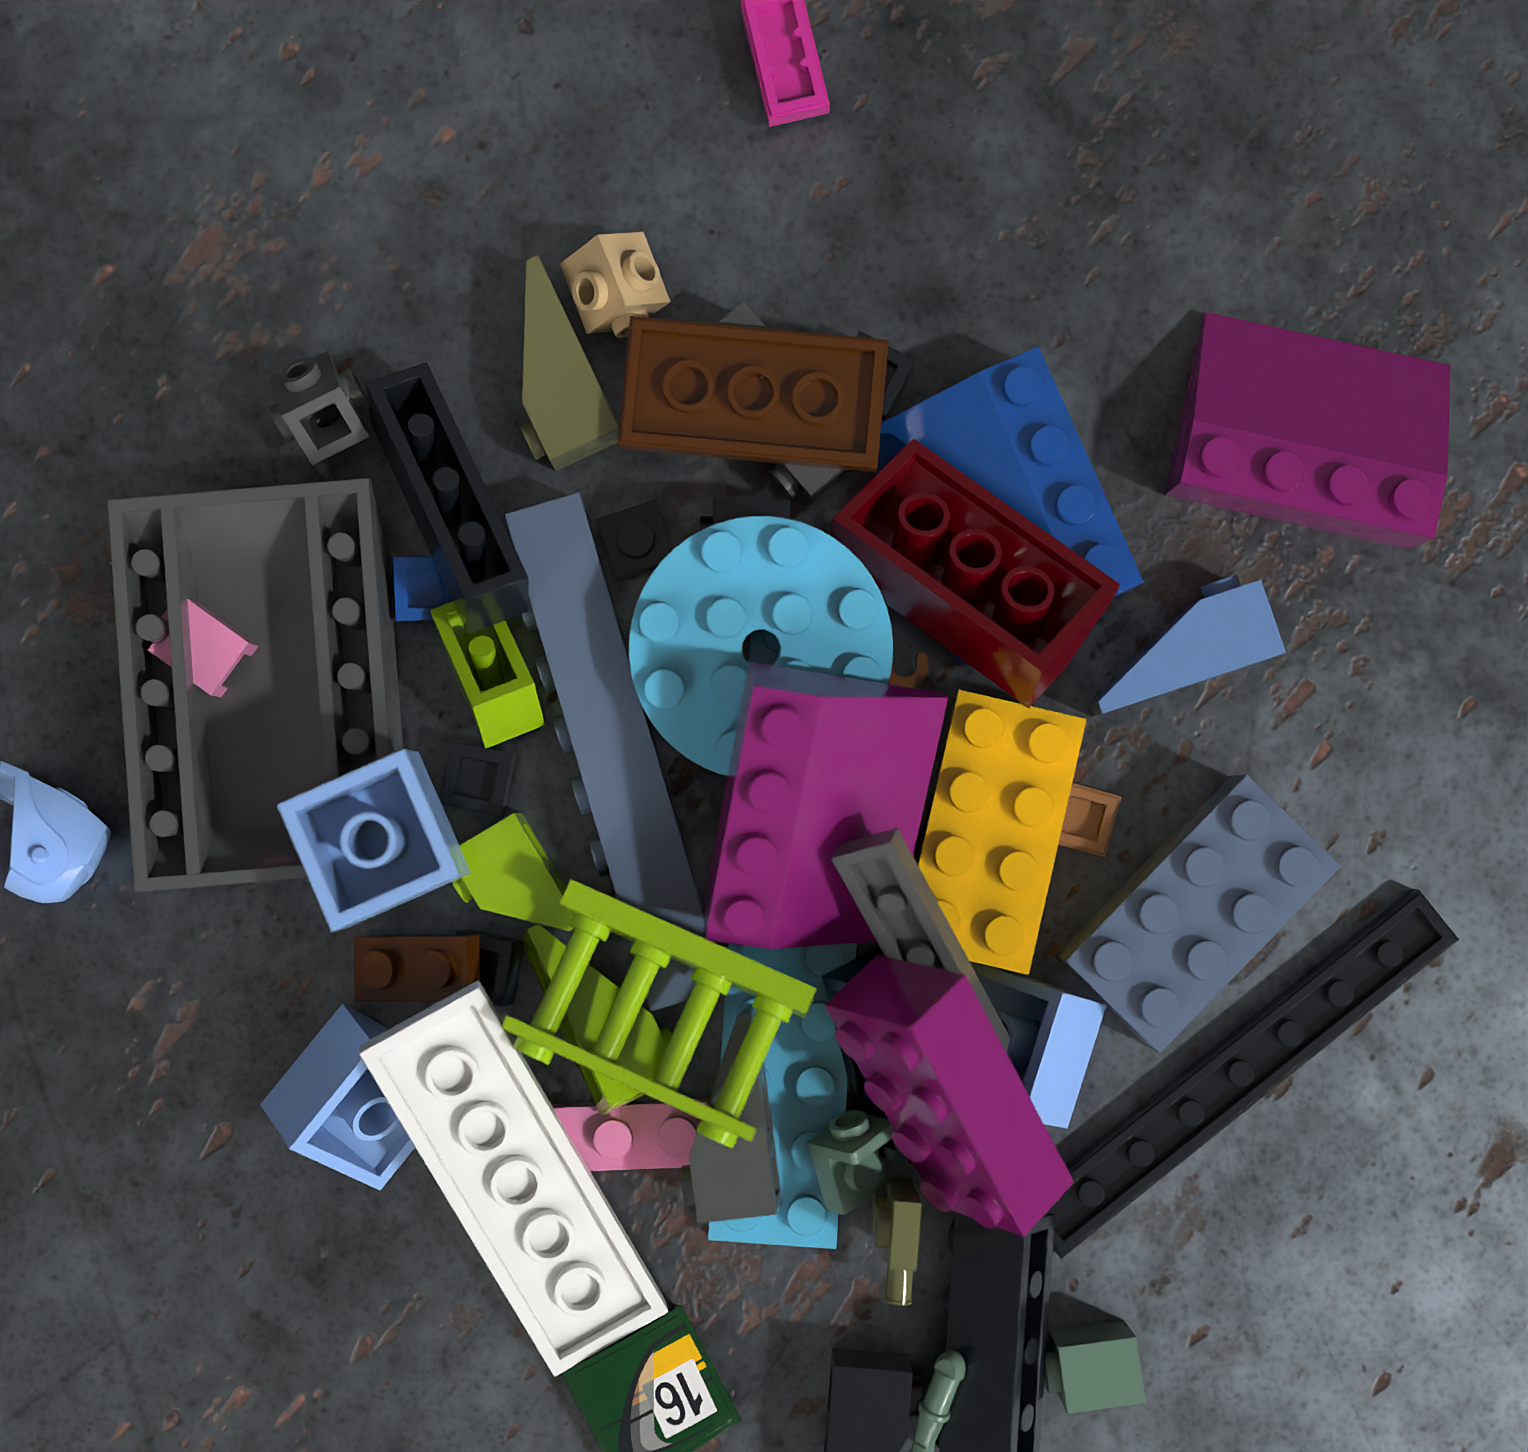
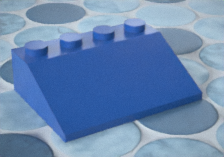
M1039 346L982 370L881 423L877 471L873 472L874 477L914 438L1118 582L1120 587L1113 598L1129 592L1144 583ZM952 653L958 666L965 663V661Z

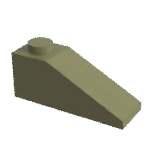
M536 255L526 260L522 403L530 420L521 424L520 428L535 459L537 460L547 455L555 471H558L618 443L619 426L539 256Z

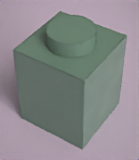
M1125 1320L1049 1330L1052 1352H1046L1045 1385L1048 1394L1058 1393L1067 1414L1146 1403L1137 1338Z

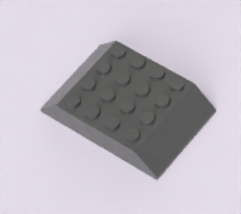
M365 478L107 500L135 892L308 878L277 805L403 750L389 556L371 480ZM187 599L200 603L259 646L252 656L244 654L223 684L229 688L222 697L211 696L193 683ZM167 609L168 620L161 618V616L165 613ZM169 634L172 667L148 651L153 642H162Z

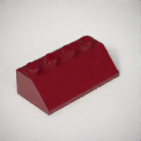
M914 438L832 518L830 536L848 548L862 562L873 577L886 604L1028 709L1068 666L1120 587V584Z

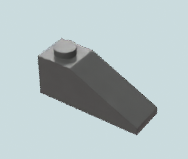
M753 1008L744 1009L737 1015L706 1105L712 1109L716 1104L757 1010ZM764 1062L738 1119L757 1129L752 1142L738 1137L732 1149L697 1133L689 1155L690 1165H682L681 1185L686 1206L695 1205L697 1224L777 1215L783 1202Z

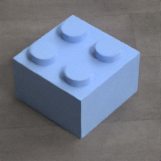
M403 749L277 805L332 932L351 927L471 874L421 756L417 751Z

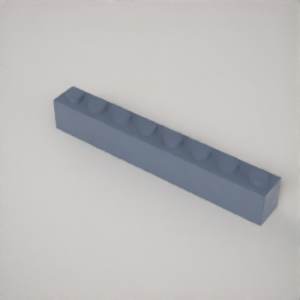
M578 492L507 513L505 517L510 531L507 533L529 577L528 612L522 614L528 632L539 630L545 653L535 656L536 664L546 693L556 690L563 714L553 717V721L563 753L574 751L581 776L571 778V782L581 814L584 815L592 812L599 837L589 839L599 876L611 875L617 896L616 900L705 939L703 901L649 718L635 690L631 675L628 647L585 502ZM670 959L666 969L659 967L646 995L650 1012L687 1001L696 984L690 980L694 969ZM633 960L625 963L627 972Z

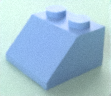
M970 961L1011 1038L1007 1055L1043 1124L1068 1129L1107 1005L1011 971Z
M342 1003L260 1105L290 1150L381 1190L414 1150L415 1145L359 1054L360 1045L389 1029Z

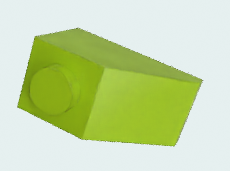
M453 602L431 609L430 612L485 748L544 726L545 722L535 684L506 621L467 634Z
M513 813L459 845L471 874L453 881L452 884L466 903L474 899L482 910L566 931L574 929L569 926L573 915L567 913L559 904L567 887L523 813Z

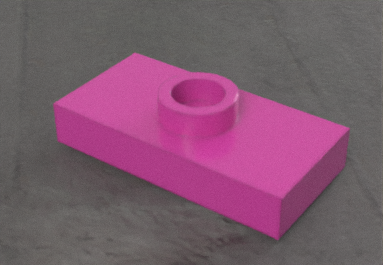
M740 0V10L768 126L772 127L829 113L830 103L805 0Z

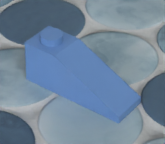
M1234 575L1200 587L1204 598L1186 606L1088 704L1091 717L1286 653L1262 581L1258 580L1241 586L1238 575Z

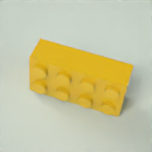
M958 690L953 699L927 812L926 826H924L916 863L969 961L1029 975L1087 719L1032 706L1028 709L1023 704Z

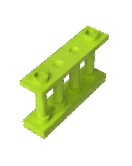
M570 880L559 904L567 913L573 915L569 926L575 930L531 1024L527 1025L508 1015L506 1016L501 1028L517 1036L512 1048L548 1065L553 1054L556 1053L699 1118L701 1121L697 1127V1133L732 1149L738 1137L752 1142L757 1129L739 1121L740 1114L780 1023H788L792 1013L806 1019L816 996L817 988L574 880ZM611 932L634 942L630 953L635 957L591 1053L554 1036L598 941L606 942ZM670 959L694 969L690 980L696 984L651 1081L615 1065L659 967L666 969ZM732 986L755 996L751 1007L757 1011L716 1104L712 1109L676 1091L719 995L727 996Z

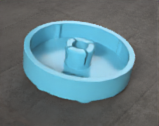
M751 516L724 521L705 528L687 538L661 561L648 579L636 604L629 636V661L632 679L641 705L651 723L672 747L689 760L718 774L728 776L749 667V662L743 657L741 651L742 642L752 631L759 629L768 630L776 636L780 644L775 659L766 665L888 684L893 660V637L887 607L877 584L862 562L848 548L830 535L805 523L779 517Z

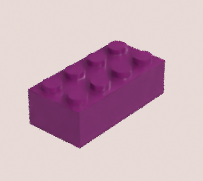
M877 955L824 1005L837 1028L835 1037L838 1044L856 1061L866 1079L864 1089L876 1106L884 1111L895 1131L892 1134L893 1141L897 1148L915 1166L922 1179L920 1189L928 1201L943 1212L953 1210L969 1216L986 1228L993 1229L998 1227L1025 1237L1074 1181L966 975Z

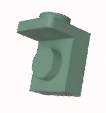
M861 1110L846 1111L833 1117L827 1128L806 1142L826 1210L846 1215L887 1183L878 1148L888 1142L895 1132L888 1119L869 1115Z

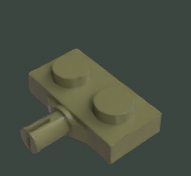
M886 1176L885 1194H873L871 1211V1233L875 1234V1248H884L885 1262L888 1263L884 1301L893 1305H911L913 1271H917L922 1203L911 1178Z

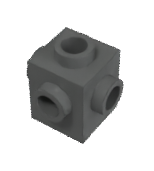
M328 351L314 358L305 357L295 360L287 365L280 375L271 379L277 404L269 407L273 420L287 442L293 439L297 440L312 465L370 437L359 408L368 403L365 392L352 369L348 368L340 372Z

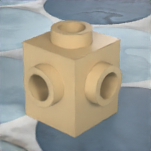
M644 232L598 234L560 263L587 334L614 331L616 338L628 337L630 316L649 318L671 302Z

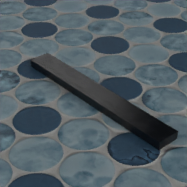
M1419 889L1409 890L1066 1165L1074 1183L1047 1211L1048 1213L1055 1214L1053 1249L1061 1259L1459 940Z

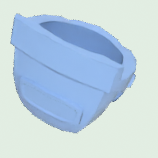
M0 761V799L14 806L10 864L4 888L21 897L39 903L65 901L81 885H84L96 871L107 849L111 834L110 828L88 810L86 803L60 787L55 789L29 776L28 772Z

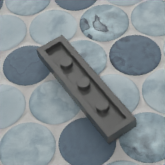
M898 828L838 844L831 859L884 955L894 959L965 974L1007 1053L1011 1038Z

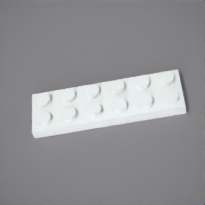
M478 980L360 1045L359 1054L555 1377L668 1313L665 1298L521 1052L512 1048L514 1040L508 1031L501 1028L503 1021Z

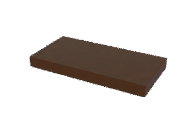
M630 316L618 447L619 449L876 472L889 340Z

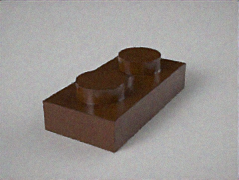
M367 935L353 937L355 1001L440 1002L478 980L480 982L479 935Z

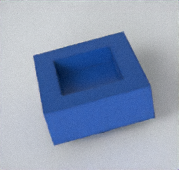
M432 556L391 557L394 621L433 620L430 612L431 609L452 602Z

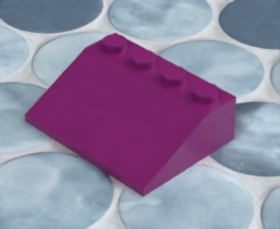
M1205 312L1202 317L1164 496L1405 549H1411L1435 539L1448 476L1451 365Z
M749 662L703 904L706 940L766 949L877 942L831 858L840 843L893 828H898L913 856L947 705V694Z

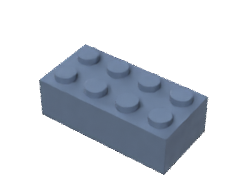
M1248 774L1228 776L1054 956L1097 999L1106 1004V1007L1144 1045L1160 1054L1336 873L1341 865Z

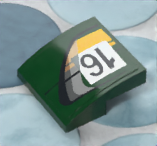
M679 1304L669 1306L668 1313L561 1373L601 1452H693L742 1421L682 1305Z

